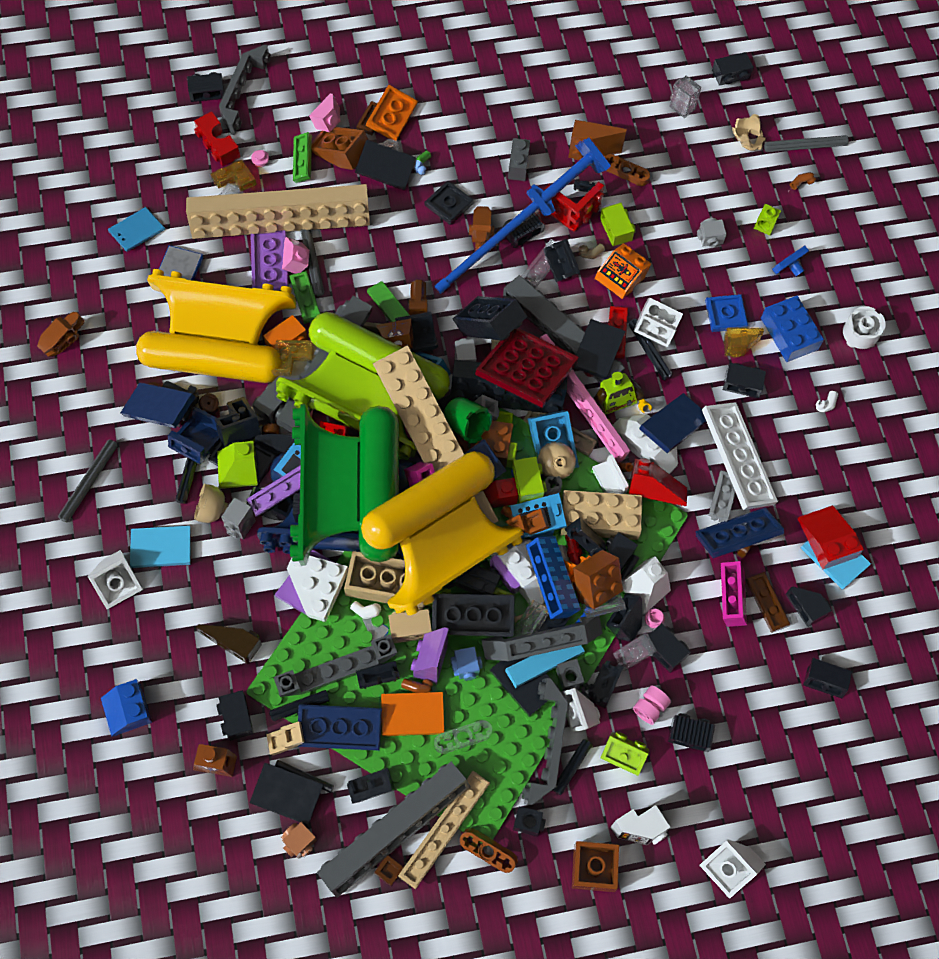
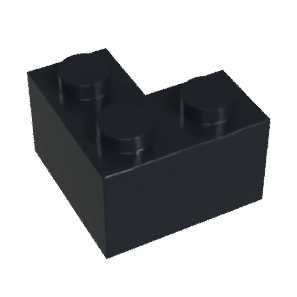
M245 397L227 402L229 414L215 419L219 438L225 447L232 443L242 442L261 435L258 417Z

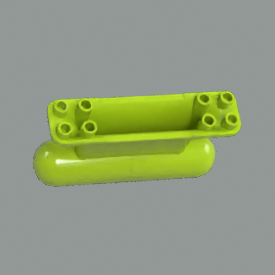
M324 312L318 314L310 324L309 337L317 348L329 353L328 356L312 374L303 379L289 380L279 377L276 381V392L278 393L276 397L284 402H287L289 397L295 401L294 406L296 408H300L301 404H307L308 407L316 409L358 431L360 418L367 409L378 405L388 407L397 415L399 420V459L409 460L410 457L414 458L417 448L407 437L404 423L373 365L376 361L403 347L335 313ZM411 352L436 401L440 400L448 392L450 386V378L447 371L441 366Z

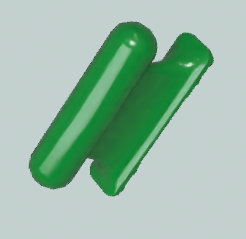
M301 404L300 408H293L292 414L295 426L300 427H292V438L295 445H301L298 525L290 526V535L293 537V542H298V545H290L292 561L299 562L301 566H306L310 552L320 541L332 535L349 531H359V549L365 558L379 563L390 560L398 552L400 543L384 550L375 549L363 538L361 526L363 518L368 512L399 494V420L397 415L388 407L379 405L370 407L360 418L359 437H350L334 434L321 428L311 418L307 404Z

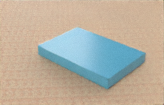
M190 526L131 529V568L191 565Z
M807 541L801 546V549L821 568ZM860 554L858 558L832 566L823 571L843 590L868 568L871 563Z

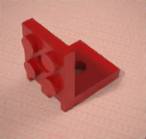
M598 182L577 204L562 193H557L551 199L555 212L550 215L575 232L583 223L586 224L594 212L596 213L600 210L602 206L601 200L604 196V185Z

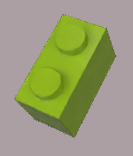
M622 203L602 208L600 220L612 246L632 241L635 226L630 222L628 211L626 208L624 209Z
M537 457L513 460L512 470L519 502L523 503L542 498L544 492H547L545 481L541 480V475L543 474L542 465L537 462Z

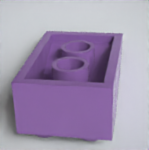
M444 627L426 633L423 640L419 639L416 649L419 652L418 658H414L411 665L414 678L428 679L437 684L448 647V628Z

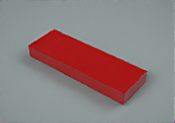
M610 306L608 325L625 331L615 358L624 359L628 308Z

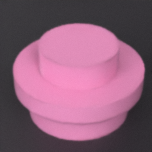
M257 150L252 154L251 159L256 166L263 167L268 163L269 155L264 150Z
M650 609L645 614V623L651 628H657L665 621L664 614L659 609Z

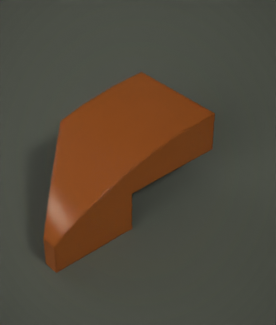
M541 508L525 516L518 515L506 521L507 524L513 527H520L522 531L531 535L549 528L545 511Z

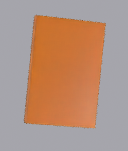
M388 85L366 122V126L396 142L418 101Z
M443 692L381 694L382 736L444 734Z

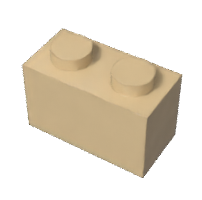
M418 608L419 611L413 615H407L406 612H393L388 615L393 643L421 640L424 638V634L432 632L429 610Z

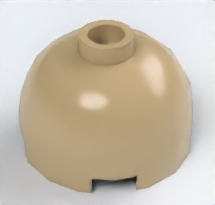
M551 442L540 449L538 463L542 465L543 476H559L561 479H564L573 472L576 458L568 445L561 442Z
M211 484L203 485L199 495V503L196 505L194 519L202 523H212L219 519L228 506V503H225V496L222 490Z

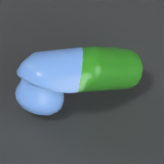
M429 151L423 152L416 158L414 170L420 175L426 172V167L423 165L424 162L431 158Z

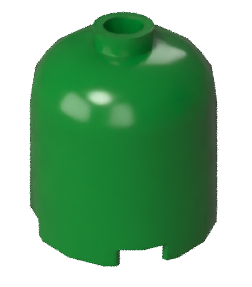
M465 397L452 399L443 412L452 432L469 443H477L482 440L481 435L485 430L489 431L492 423V414L489 413L486 407Z

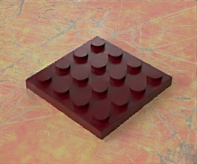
M516 328L509 333L510 335L507 339L500 341L476 369L475 375L543 408L577 364L579 357Z

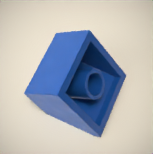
M137 679L117 685L101 697L112 737L152 723L142 686Z

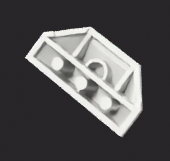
M648 414L619 418L612 425L627 444L629 450L639 458H645L654 462L669 474L677 467V446L669 453H666L639 429L641 424L651 418Z
M522 539L523 542L519 545L512 546L511 543L507 545L509 550L507 553L498 555L497 552L491 554V557L495 555L499 557L520 584L519 592L532 609L535 610L544 604L545 601L526 545L531 540Z

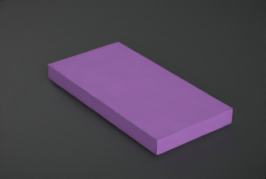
M285 230L276 231L275 233L251 234L252 288L262 289L263 284H271L274 286L273 290L280 291L281 286L289 287L288 271L282 269L284 242L287 237Z

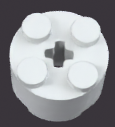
M868 306L855 309L843 327V335L847 345L859 349L875 346L886 326L883 315L881 313L879 315L875 311L876 309Z

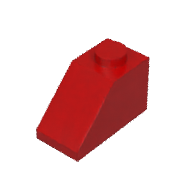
M515 477L496 480L483 490L492 508L517 504L518 491Z

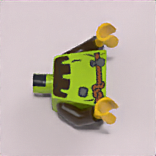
M614 372L611 378L603 380L600 384V389L594 396V400L605 415L634 405L638 400V408L642 413L645 414L643 411L645 405H647L650 411L652 410V406L644 400L645 395L640 384L621 372Z

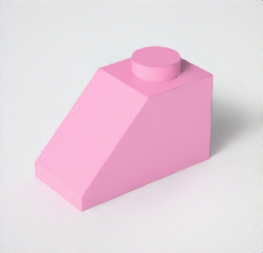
M331 93L309 115L315 128L318 130L331 132L340 122V107Z
M286 237L282 269L294 274L301 273L308 266L310 250L302 242Z

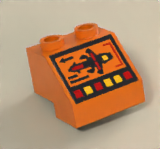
M623 243L607 258L598 270L595 279L623 299L633 291L637 284L644 280L651 263Z

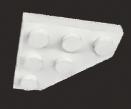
M309 556L306 566H301L299 562H293L291 558L287 570L308 617L323 622L327 621L347 576L348 566Z

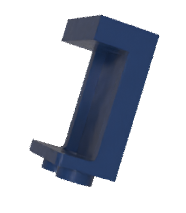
M194 407L191 418L178 432L172 430L168 434V447L201 464L221 441L215 423L216 417L210 415L205 410Z

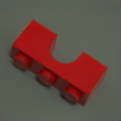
M212 111L194 120L195 134L198 138L201 137L203 139L205 148L211 150L214 160L216 162L219 161L222 167L241 157L239 147L230 135L224 138H217L223 134L220 121Z

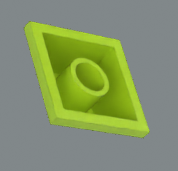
M254 441L235 442L217 452L219 489L258 485L257 457Z

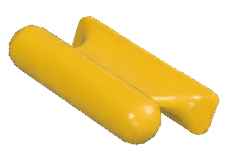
M153 269L152 274L148 275L147 281L151 288L163 293L167 299L170 309L169 333L149 331L139 337L136 344V355L143 365L156 369L259 383H271L282 372L284 361L281 353L270 346L258 345V341L264 325L274 313L284 309L296 308L297 302L294 295L291 294L292 288L281 286L280 291L273 290L274 286L271 284H263L262 289H251L191 281L182 278V273L172 271L170 277L164 276V271L160 269Z
M477 451L464 454L371 510L363 518L361 530L363 538L370 546L375 549L384 550L400 543L405 562L404 582L399 591L387 601L389 608L395 609L396 613H402L405 610L407 615L417 613L419 611L417 605L421 602L423 605L432 603L434 601L433 594L441 590L443 586L494 552H497L498 555L507 553L509 551L507 545L510 543L512 546H516L523 542L521 536L524 532L522 528L495 525L485 516L476 501L475 495L486 489L494 479V465L488 456Z

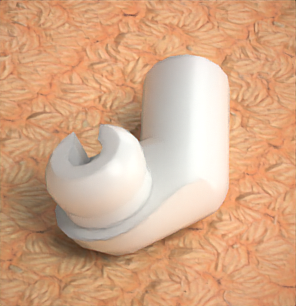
M830 391L826 401H817L816 409L822 413L834 409L838 393Z
M355 601L350 607L352 611L363 619L376 617L381 612V606L377 603L364 607Z

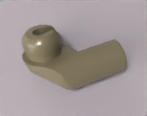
M602 244L597 245L593 249H588L587 246L581 245L578 250L582 258L594 259L603 253L605 248Z

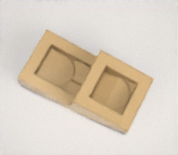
M301 722L283 726L281 730L266 734L270 755L285 752L304 743Z

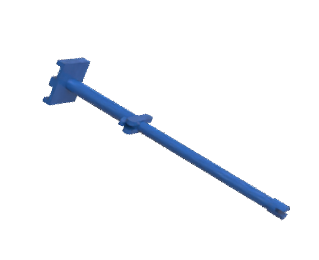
M589 137L575 145L583 158L546 190L543 191L533 184L531 189L527 190V195L532 200V203L448 276L440 280L434 286L440 294L447 290L454 281L536 210L539 209L544 216L554 213L555 208L551 199L587 167L591 166L596 173L606 171L611 167Z

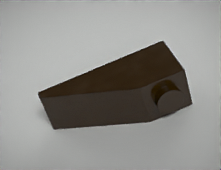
M204 624L196 626L201 635L246 664H249L262 646L259 639L260 636L252 630L248 632L241 628Z

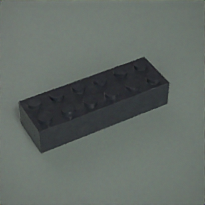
M454 361L450 394L457 390H463L466 398L472 401L484 395L498 401L499 408L541 413L562 411L567 392V377L542 408L475 375L476 369L481 364L480 362Z

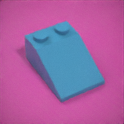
M562 410L527 418L537 460L539 451L543 446L551 442H561L568 445L574 452L576 458L575 468L579 467L568 411Z

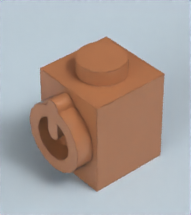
M302 822L292 824L281 836L285 844L283 849L290 857L295 855L298 859L301 856L306 857L313 849L311 846L317 841L316 837Z

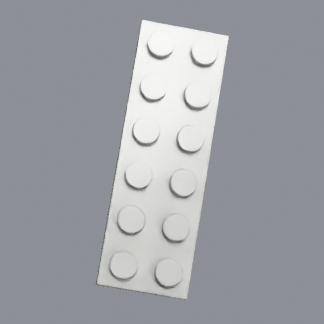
M736 402L705 406L702 409L743 510L775 505L778 502Z

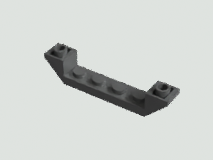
M262 45L242 54L220 102V114L231 135H235L242 123L239 112L234 110L235 101L239 99L241 88L245 86L247 74L251 72L252 67L264 69L266 64L270 62L271 54L269 53L268 45Z
M599 614L580 617V623L508 639H503L502 636L481 639L485 659L512 661L588 644L602 634Z
M389 634L371 641L372 646L294 674V671L291 670L273 677L280 697L302 695L356 675V670L383 664L397 654L391 635Z
M550 678L543 679L538 686L540 700L555 702V706H552L551 709L553 722L552 726L548 729L547 735L550 743L549 747H546L544 755L547 763L541 775V780L544 783L543 785L527 783V786L523 787L522 799H525L524 804L533 805L554 789L557 782L568 702Z

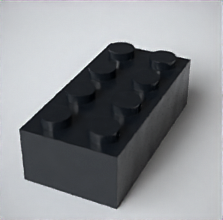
M477 296L452 319L463 336L503 341L509 337L511 331L523 324L522 321L527 316L516 299Z
M433 594L432 631L445 627L448 628V635L514 637L516 595Z

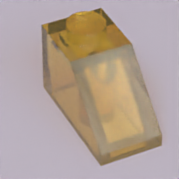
M727 328L724 334L725 356H744L760 341L764 328Z

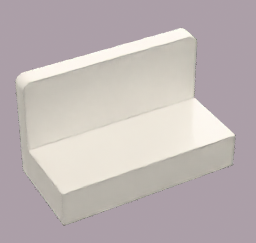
M612 454L608 455L607 461L593 466L592 470L604 493H627L629 485Z

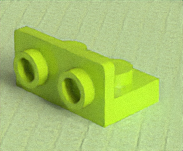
M611 732L600 758L639 776L649 749L640 741L635 740L633 742L628 740L627 736L621 732Z

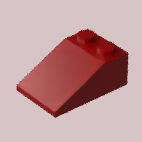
M645 458L635 459L630 478V495H642L644 498L687 506V487L654 462Z
M833 505L797 518L822 570L858 558L864 550L855 531Z

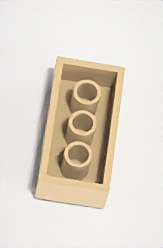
M564 490L562 506L567 526L581 518L601 538L615 537L619 532L630 540L639 539L641 534L642 495ZM566 527L561 528V535H567Z
M353 551L344 587L345 596L388 603L387 601L399 591L404 582V560L391 558L388 561L379 563L365 558L361 552ZM421 602L417 607L424 608L425 605Z

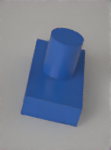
M804 245L772 268L773 272L778 274L786 267H789L797 277L805 271L798 262V259L809 251L808 248Z

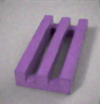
M497 555L493 556L490 560V567L498 571V574L501 575L500 580L515 595L519 592L520 584Z

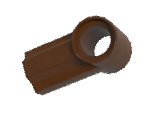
M415 280L411 282L409 315L427 312L426 282Z

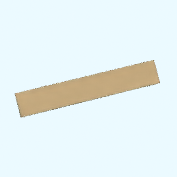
M472 771L467 778L471 787L447 806L398 875L399 878L415 890L490 785V782L476 772Z

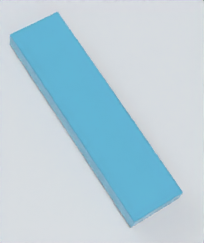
M579 645L530 656L506 668L505 671L514 687L517 688L556 668L557 664L570 661L584 654L585 650Z

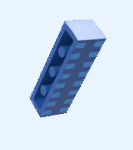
M537 537L528 543L526 548L550 619L568 618L580 611L581 609L556 537Z

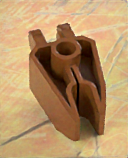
M477 206L475 208L473 225H469V235H472V242H476V250L490 239V236H494V226H491V210L486 206Z
M72 312L64 319L57 317L42 333L37 347L48 357L60 354L78 339L79 334L77 331L83 326L84 319L78 312Z

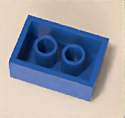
M798 295L765 307L761 320L786 363L819 350L824 339Z

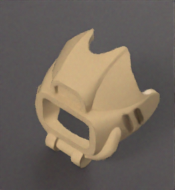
M753 114L750 118L736 119L735 127H732V131L742 147L750 151L761 150L766 138L763 137L759 116ZM749 133L758 136L755 144L750 142Z

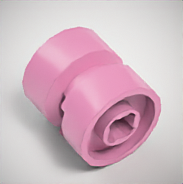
M650 686L643 694L644 699H639L634 705L633 711L643 721L654 725L660 717V712L666 710L671 700L659 688Z

